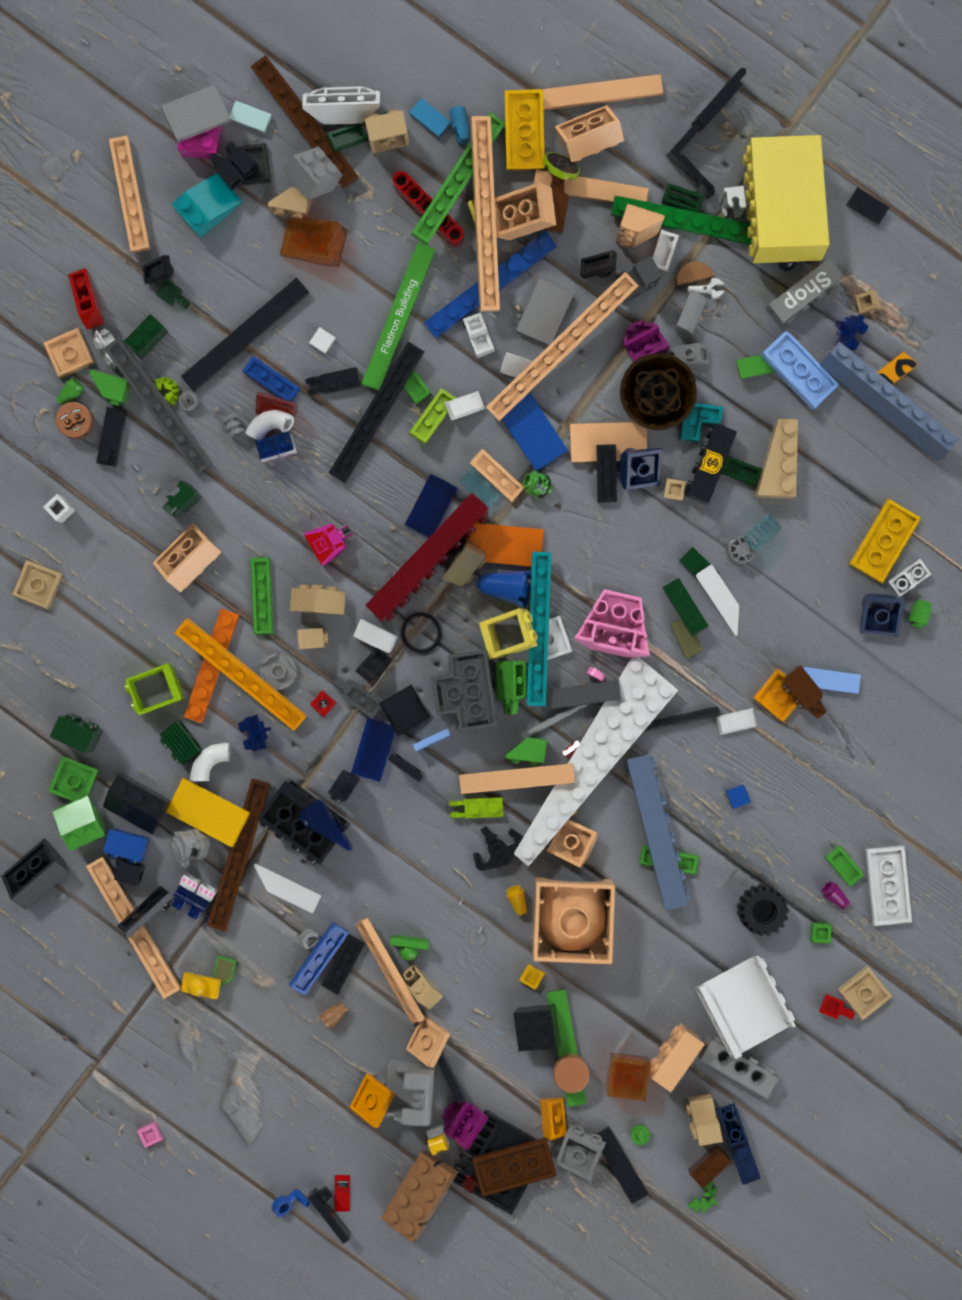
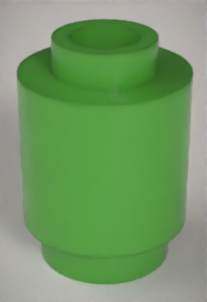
M916 599L908 619L912 627L922 629L923 626L928 625L932 603Z

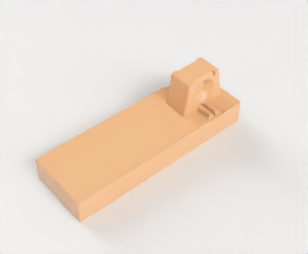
M481 449L469 462L510 502L524 489L484 449Z

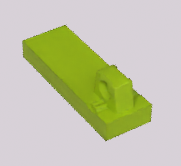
M441 388L411 429L409 435L425 445L448 414L444 403L456 398Z

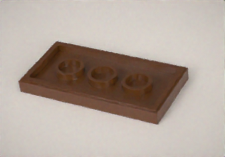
M547 1137L472 1157L482 1197L557 1176Z

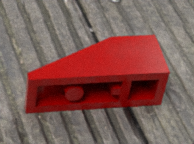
M84 268L68 274L78 316L86 329L105 324L102 310L87 269Z

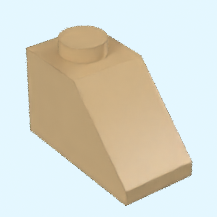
M324 628L297 630L298 645L301 650L326 648L325 643H329L328 632H324Z

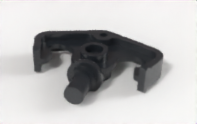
M487 826L480 829L485 836V844L489 842L488 852L491 857L487 863H482L480 861L481 855L473 853L476 868L484 871L509 865L523 836L513 828H510L508 833L510 837L516 838V843L506 845L503 840L495 839L497 834L491 833Z

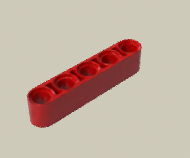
M396 172L392 178L395 191L422 217L425 213L424 207L429 206L433 199L406 172ZM399 179L406 180V183L402 186L398 185L396 182ZM416 192L420 196L417 199H412L410 195ZM447 214L444 218L447 222L446 225L439 226L436 232L452 247H459L464 241L463 229ZM452 233H458L460 234V238L454 240L450 237V235Z

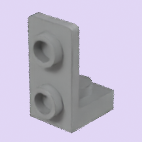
M701 343L670 347V350L664 352L679 358L686 365H709L708 346Z

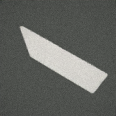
M709 565L696 574V577L735 636H737L739 604L713 565Z
M254 864L267 892L308 912H314L321 898L320 894L258 864Z

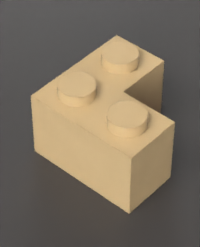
M299 585V588H291L290 611L344 615L346 592L338 591V587L327 586L325 590L322 585Z
M711 1094L687 1097L688 1104H685L687 1116H691L692 1123H689V1128L693 1139L697 1140L699 1146L723 1142Z

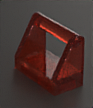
M258 392L255 414L260 415L264 411L280 410L289 413L295 420L298 406L296 403Z

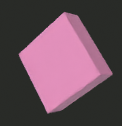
M156 1121L137 1130L144 1148L163 1140Z

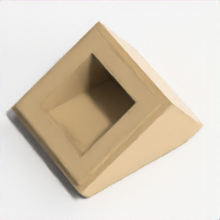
M876 290L855 296L859 314L881 309Z

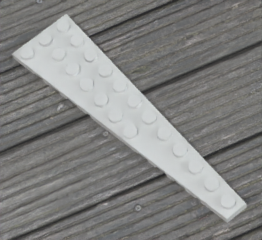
M631 657L618 679L622 700L604 702L568 764L573 763L575 783L559 784L553 787L514 852L527 866L534 861L677 693L678 689L641 658Z

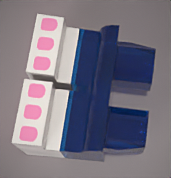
M289 432L255 441L262 463L278 459V454L280 457H285L297 453L292 434Z
M186 873L183 875L173 895L175 898L172 907L181 911L187 903L192 906L188 915L197 919L208 909L218 890L205 882L201 883V880Z

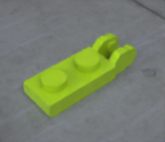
M502 797L467 798L449 801V806L464 805L465 812L449 813L450 818L503 817Z

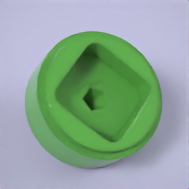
M637 1124L631 1129V1139L635 1144L644 1145L649 1141L650 1132L645 1125Z

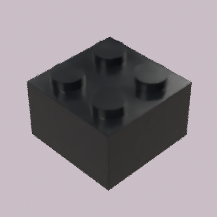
M555 1004L518 1007L513 1015L518 1051L555 1049L558 1047L560 1035Z

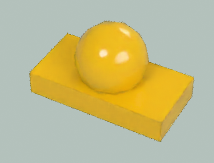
M184 972L181 992L216 1000L219 997L221 979Z

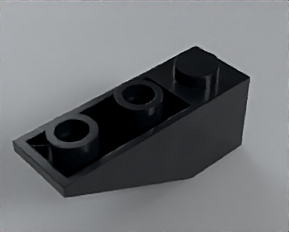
M343 769L328 791V794L331 795L330 798L337 803L342 801L345 803L351 797L361 778Z

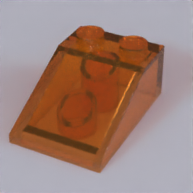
M289 218L280 255L318 265L339 267L348 230L337 221Z

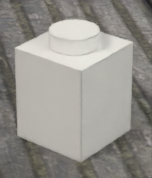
M56 494L43 506L60 523H63L76 511L59 494Z

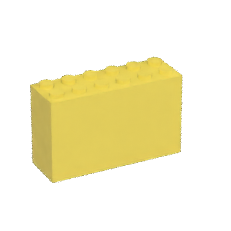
M821 135L751 138L749 145H746L742 163L743 166H746V172H744V184H747L745 202L749 204V208L746 210V219L750 220L747 235L748 238H751L749 256H752L753 263L822 261L829 247V232Z

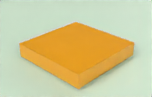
M776 669L754 695L753 699L781 722H784L796 705L792 701L794 697L790 693L787 694L780 686L782 682L779 679L785 676V674Z
M366 1073L349 1108L373 1128H379L396 1093L374 1076Z

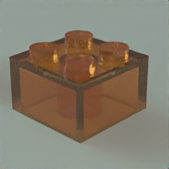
M610 1052L605 1090L607 1096L646 1101L650 1071L649 1058Z

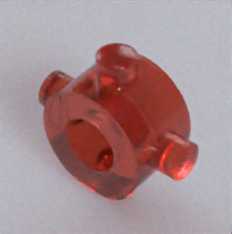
M466 1176L467 1178L464 1180V1183H461V1187L472 1193L478 1182H475L470 1176Z

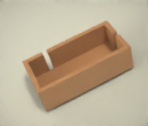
M428 1149L419 1154L381 1217V1220L411 1242L420 1237L428 1224L426 1222L431 1219L458 1174V1171L446 1162L438 1164L442 1159L436 1155L433 1156Z

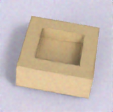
M667 478L663 498L683 501L686 482Z

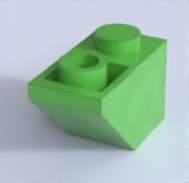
M527 737L507 752L505 758L509 759L510 763L520 764L521 760L528 761V765L539 766L540 763H544L547 740Z

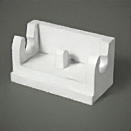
M744 186L724 188L719 198V203H721L722 214L725 218L727 217V208L733 209L734 218H740L746 208Z

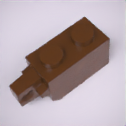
M553 176L550 185L552 188L556 225L541 231L562 234L569 197L564 193L565 180Z
M797 665L779 679L782 682L780 686L787 694L790 693L794 697L792 701L799 709L808 710L816 719L827 712L820 701L823 692L801 665Z

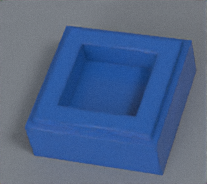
M744 784L725 791L732 809L751 803Z

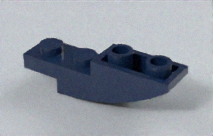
M735 1103L717 1108L720 1123L742 1185L760 1180L761 1177Z

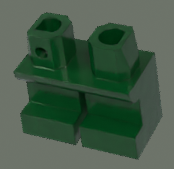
M183 480L177 484L180 491L175 496H166L169 501L162 507L170 516L177 517L182 511L187 513L203 497L190 483Z

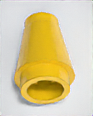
M520 885L508 888L506 890V897L517 915L525 914L527 907L524 889Z

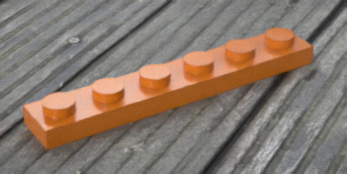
M221 608L211 637L228 650L240 615ZM205 658L203 659L184 714L185 718L199 723H203L221 672Z

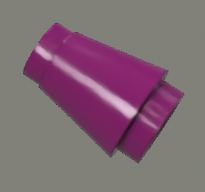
M830 881L821 889L823 897L841 909L849 905L850 901L837 883Z

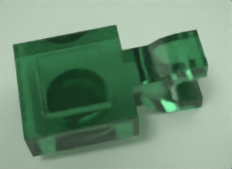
M164 280L155 293L157 297L170 306H173L176 302L187 310L191 304L186 298L181 296L182 289L169 280Z

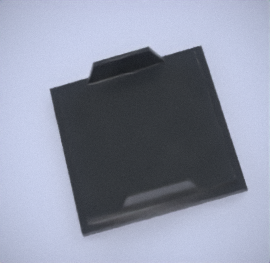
M412 684L379 703L397 737L430 718Z

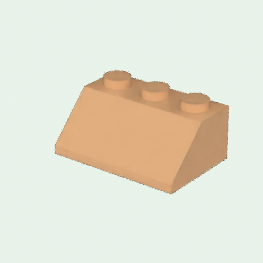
M607 105L554 126L565 155L571 163L580 161L591 154H597L608 147H614L624 141L620 120Z
M627 204L615 242H618L620 246L625 248H634L658 235L665 216Z
M192 523L153 562V565L165 580L181 593L218 557L221 551Z

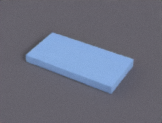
M787 330L760 355L812 411L839 386L832 376L820 366Z

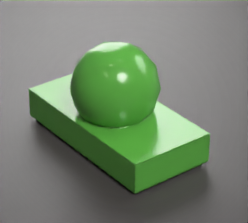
M391 935L390 945L400 946V957L405 961H412L417 957L418 949L428 950L429 939Z

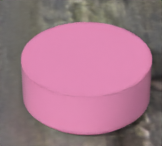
M593 667L588 668L586 675L597 682L604 681L605 675Z

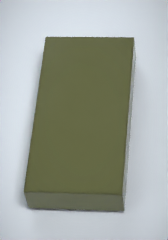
M681 619L670 623L685 659L704 651L697 635L691 636Z

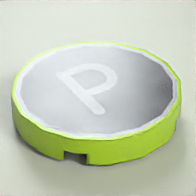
M548 152L543 159L544 167L547 165L549 167L548 171L563 180H568L569 178L575 180L580 173L578 165L575 162L571 163L567 156L560 153Z

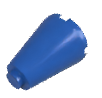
M531 572L485 573L482 577L478 578L477 588H480V592L516 608L525 609L524 605L526 606L531 590V585L528 584V579L531 580Z

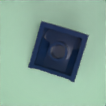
M627 448L624 450L620 461L622 487L625 490L660 485L661 453L663 449L636 450L634 448Z
M865 594L862 599L863 608L860 633L898 637L905 600L893 595Z

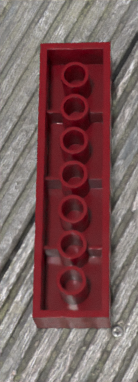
M471 493L365 606L382 622L386 620L390 622L397 615L395 611L399 607L403 608L410 601L408 597L412 593L417 594L423 587L421 583L425 579L430 580L436 574V567L438 565L443 566L450 559L448 555L452 551L456 552L463 545L461 541L465 537L468 539L476 531L475 526L478 523L482 525L488 519L489 508L474 493Z

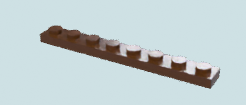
M265 55L251 66L253 72L311 148L319 146L342 173L343 176L338 183L343 190L357 180L358 175L339 151L333 152L325 137L326 133L314 117L303 110V103L268 57Z
M254 778L251 779L243 809L251 813L234 847L230 848L207 924L208 927L227 931L260 822L257 818L264 809L271 783Z

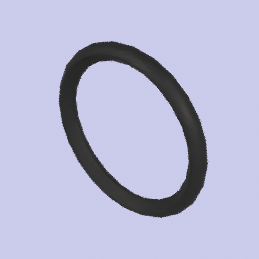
M422 612L409 616L403 623L401 630L404 644L410 650L418 653H425L434 649L438 645L442 634L441 626L437 619L428 613ZM420 616L431 619L438 631L436 641L425 649L411 646L405 637L407 624L413 618Z

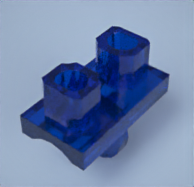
M861 314L858 316L851 315L850 318L845 317L843 322L836 321L835 326L838 328L836 335L839 338L835 346L838 342H841L849 350H856L860 341L855 339L854 336L856 333L863 335L869 327L863 321L865 317Z
M258 714L246 717L238 723L240 732L248 731L249 739L243 740L245 750L257 751L267 748L265 740L268 739L266 732L271 731V727L265 728L264 722L259 721Z

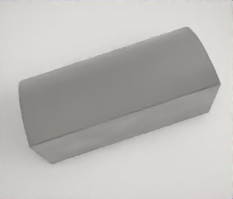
M694 290L690 291L674 330L692 337L707 301L703 295Z

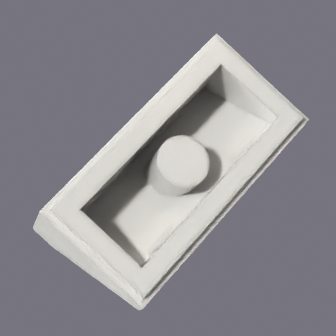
M506 352L500 373L516 378L533 361Z

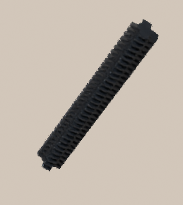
M713 706L712 708L653 720L645 729V732L646 730L651 732V729L652 731L653 729L658 730L660 727L663 729L665 726L667 728L670 725L672 727L674 724L677 726L679 723L681 725L684 722L686 724L688 721L690 723L693 720L698 721L699 719L700 721V718L705 720L709 716L714 718V715L715 717L720 715L718 706Z

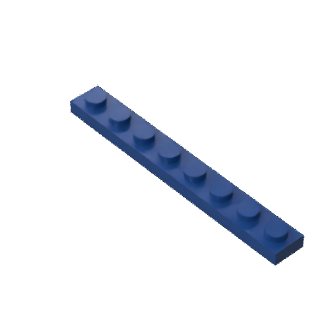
M546 231L498 266L499 291L557 248V245ZM478 282L424 322V325L435 339L479 307Z

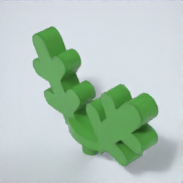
M713 1180L704 1188L707 1191L704 1192L705 1197H701V1202L695 1197L693 1202L688 1203V1207L694 1208V1212L697 1213L699 1208H702V1212L705 1213L707 1207L710 1208L712 1204L717 1206L718 1202L715 1201V1194L718 1188L714 1187L712 1189Z

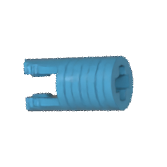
M457 106L451 108L449 114L456 141L463 146L467 139H469V123L466 108L464 106Z

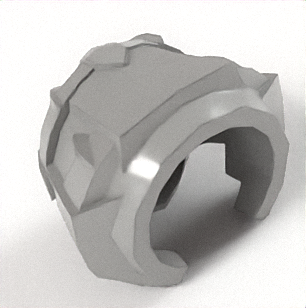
M198 829L174 832L173 837L170 839V844L178 864L181 867L187 868L191 859H205L210 848L209 837Z

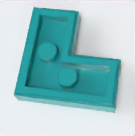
M695 403L689 416L682 422L680 440L698 443L702 424L713 426L717 423L721 425L723 407Z

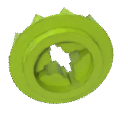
M162 377L155 379L154 384L160 391H162L163 385L166 390L172 391L166 393L165 399L170 406H173L178 401L180 395L177 383L171 378Z

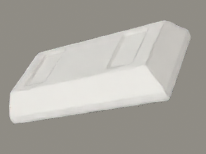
M662 229L652 258L660 270L668 271L679 235Z
M479 391L444 403L451 421L485 409Z
M753 708L716 716L720 735L757 727Z

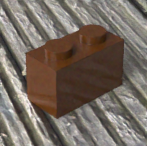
M715 1143L688 1169L689 1174L704 1189L731 1163V1160Z

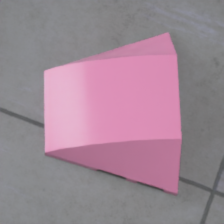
M604 589L574 640L590 650L621 657L650 656L644 624L642 598Z

